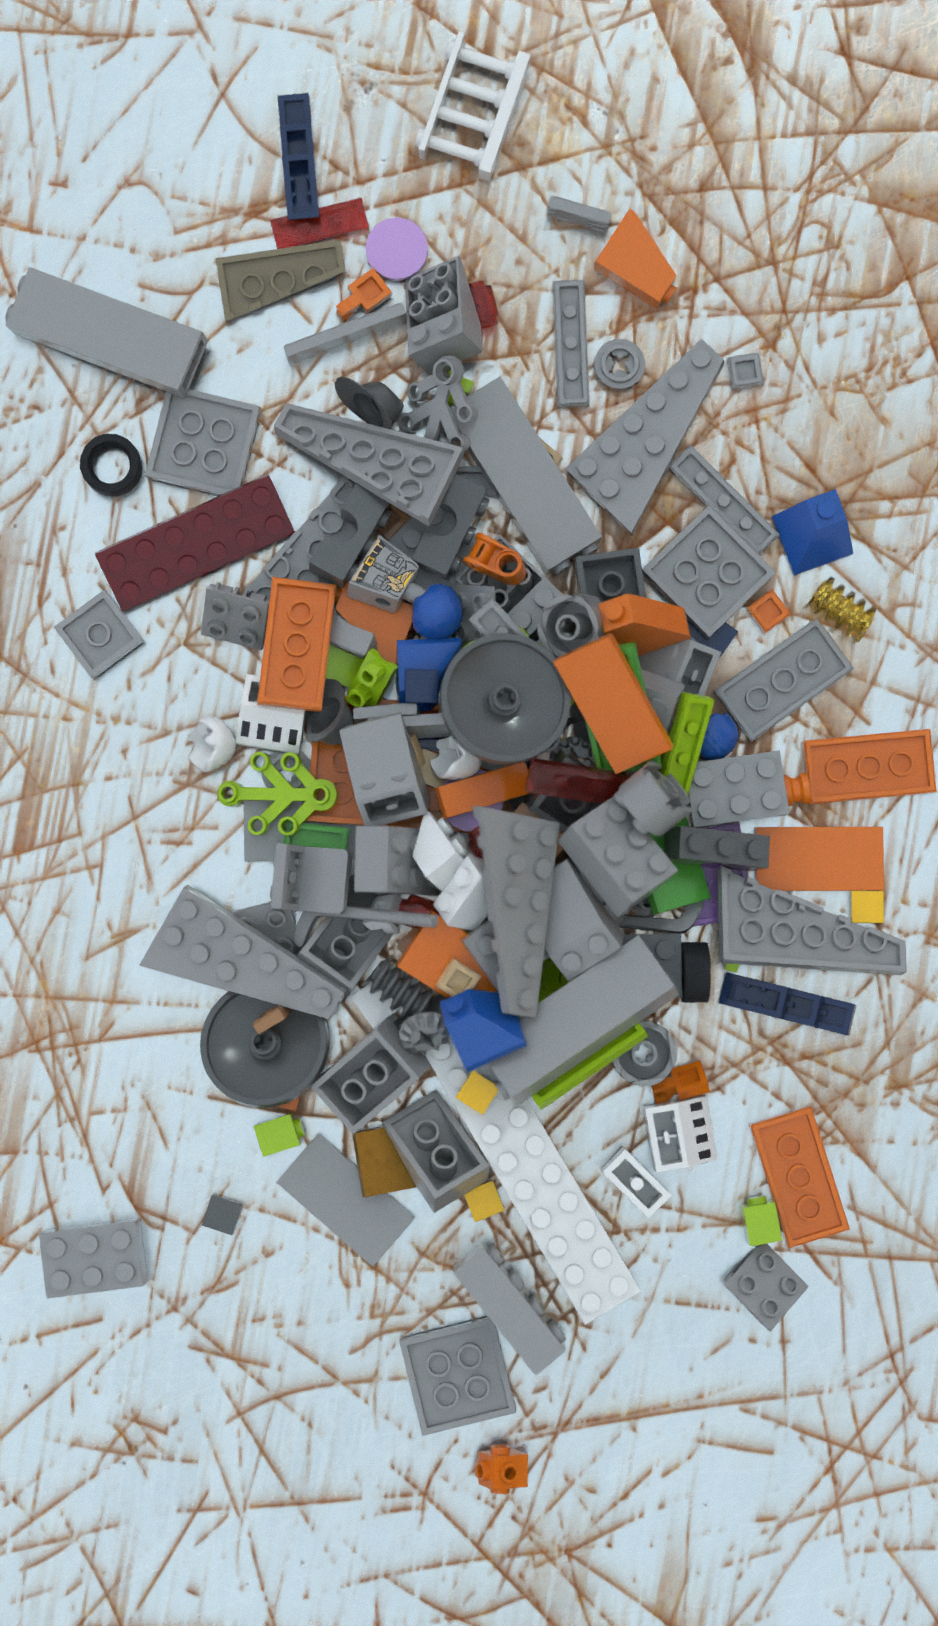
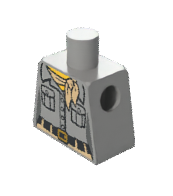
M378 535L349 581L347 597L391 613H396L404 599L413 604L414 599L423 595L427 589L415 583L419 565Z

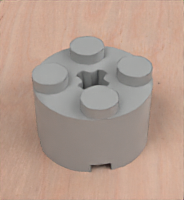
M572 594L558 596L549 601L543 609L544 612L541 620L538 621L537 627L538 636L543 647L555 656L560 657L605 636L602 616L598 606L599 603H602L600 599L588 594Z
M655 761L647 762L621 784L614 796L617 802L623 808L628 809L633 815L634 819L632 822L640 833L646 835L650 832L660 837L692 811V808L686 807L690 803V799L680 783L670 773L666 777L658 770L662 766Z
M642 1020L639 1023L648 1034V1037L612 1061V1064L618 1074L628 1082L638 1086H651L662 1082L670 1074L676 1063L677 1048L673 1037L664 1027L651 1021ZM641 1044H644L645 1048L652 1050V1054L647 1055V1061L642 1062L640 1057L635 1056V1051L640 1050Z

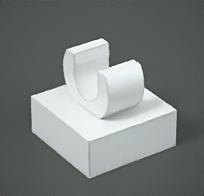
M397 894L379 896L373 900L370 908L402 911L401 908L404 901ZM363 921V924L370 930L383 929L387 934L399 932L398 927L394 923Z

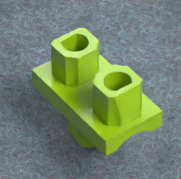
M374 648L369 650L347 692V702L354 707L378 706L386 689L392 682L398 666L383 659Z

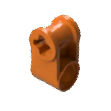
M476 534L475 539L477 541L469 555L464 556L462 562L476 572L488 575L506 585L512 586L521 583L527 572L519 553L485 534ZM508 562L518 563L515 571L511 573H505L502 570Z

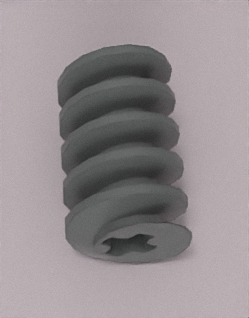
M391 956L381 961L362 984L364 986L372 982L371 994L382 990L380 997L382 1003L392 998L390 1010L393 1011L400 1006L403 1007L400 1014L402 1019L410 1014L414 1016L424 1013L432 1003L433 990L429 989L423 994L420 993L423 983L419 981L411 985L413 976L407 974L401 977L402 969L398 967L391 969L393 960Z

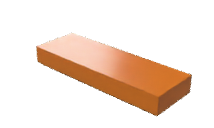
M525 762L434 788L444 819L473 811V806L487 807L534 792Z

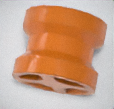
M799 773L797 777L784 775L788 806H792L795 802H801L803 805L810 804L811 790L807 773Z

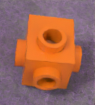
M502 1444L491 1445V1450L478 1451V1462L475 1468L478 1484L489 1488L490 1493L508 1494L510 1493V1488L528 1487V1454L514 1448L510 1449L509 1445Z

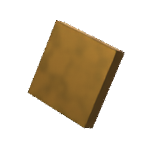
M384 1127L352 1134L362 1197L416 1187Z

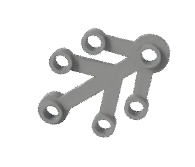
M441 357L434 364L433 374L420 382L409 384L407 396L414 402L426 400L429 391L437 386L438 388L434 399L411 413L401 414L398 424L402 431L414 432L419 428L420 422L429 418L424 438L437 441L442 424L448 438V444L457 446V440L460 439V447H463V452L465 453L470 447V440L465 434H460L448 404L450 393L457 406L456 415L460 422L472 423L476 421L479 412L476 405L469 403L461 385L464 369L457 357ZM417 387L419 388V391H420L418 397L416 396V388H417ZM467 408L470 412L468 418L465 415V411ZM408 418L411 419L410 427L407 424Z

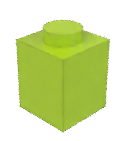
M293 1112L253 1126L263 1157L302 1144L300 1137L305 1136L300 1117L294 1119Z
M766 1195L747 1198V1204L740 1205L746 1240L749 1246L782 1241L775 1202L772 1199L766 1200Z

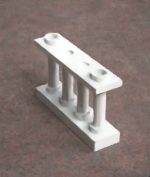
M459 31L456 40H450L445 58L449 59L426 128L419 129L415 146L419 147V159L422 160L426 159L429 148L474 162V166L479 167L478 178L490 182L530 67L531 54L518 51L516 60L510 59L509 62L464 48L465 33ZM459 60L504 74L505 78L509 79L506 89L496 91L454 77ZM449 89L495 104V108L499 109L496 119L490 118L487 121L445 107L444 104ZM439 118L485 133V137L489 138L486 148L476 150L434 136Z

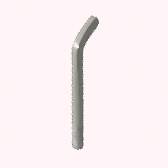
M705 900L688 905L683 915L678 919L624 915L620 927L682 934L690 930L696 923Z
M347 905V909L343 914L303 911L294 932L293 942L299 947H304L308 942L312 927L319 916L430 928L437 927L438 917L432 914Z

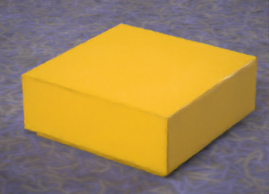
M850 891L851 922L884 923V891Z
M472 1070L455 1098L483 1115L497 1094L498 1089L495 1083Z
M493 1179L479 1185L464 1195L475 1222L505 1210Z

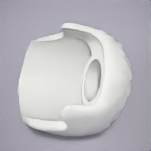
M205 716L201 718L198 725L187 735V739L193 741L194 744L192 752L188 757L203 772L218 769L226 764L235 753L236 740L230 728L217 717Z
M452 736L436 742L439 754L435 759L430 760L432 770L438 778L448 780L472 777L479 770L483 761L465 751Z

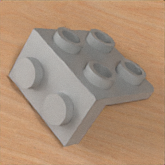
M276 843V852L273 856L274 874L273 885L270 889V908L332 914L345 913L351 864L350 851Z

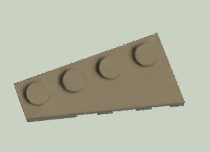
M341 240L215 258L226 323L346 273Z

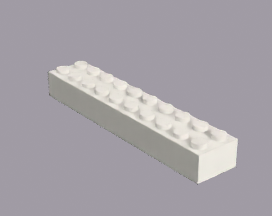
M450 1035L448 1036V1043L440 1044L438 1051L434 1049L428 1050L425 1055L584 1324L586 1325L641 1292L529 1101L525 1100L517 1106L511 1098L505 1101L498 1091L484 1114L481 1115L455 1098L472 1071L467 1072ZM482 1066L474 1069L495 1084L499 1082L494 1072L488 1075Z

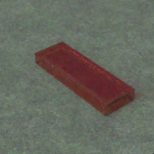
M362 197L319 208V218L288 220V216L270 220L277 249L321 243L370 231Z
M533 758L530 761L525 791L603 804L614 796L619 790V786L627 780L628 776L626 772L615 774L613 770Z

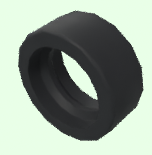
M102 434L94 437L85 445L80 456V470L84 480L94 491L104 496H120L128 493L137 485L142 475V460L136 447L127 438L118 434ZM117 447L127 454L130 467L126 477L121 481L105 483L95 476L93 460L101 449Z
M682 942L681 1000L684 1003L708 1002L711 984L708 943Z

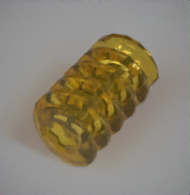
M831 576L817 587L805 607L813 602L816 603L813 613L817 615L822 610H826L824 621L827 622L836 617L834 628L838 629L846 624L845 635L848 637L856 631L857 637L855 642L858 643L873 623L877 608L871 606L864 611L866 600L862 598L853 603L856 593L851 591L843 596L845 586L840 584L833 589L835 578Z

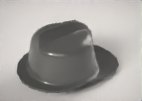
M338 377L334 382L336 393L344 405L368 424L391 429V422L404 408L403 402L390 388L381 382H369L360 385L347 377Z
M336 679L325 680L322 711L306 710L307 739L312 743L321 741L327 745L339 744L343 746L339 728L354 725L353 712L345 703L341 683Z

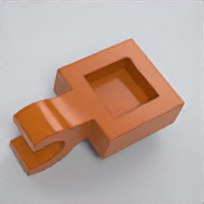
M372 268L348 285V290L352 295L336 305V312L343 321L350 318L360 307L368 314L390 298L392 291L376 270Z
M701 1061L675 1067L670 1072L671 1077L665 1078L658 1084L651 1085L656 1104L668 1102L675 1094H677L679 1101L710 1092Z

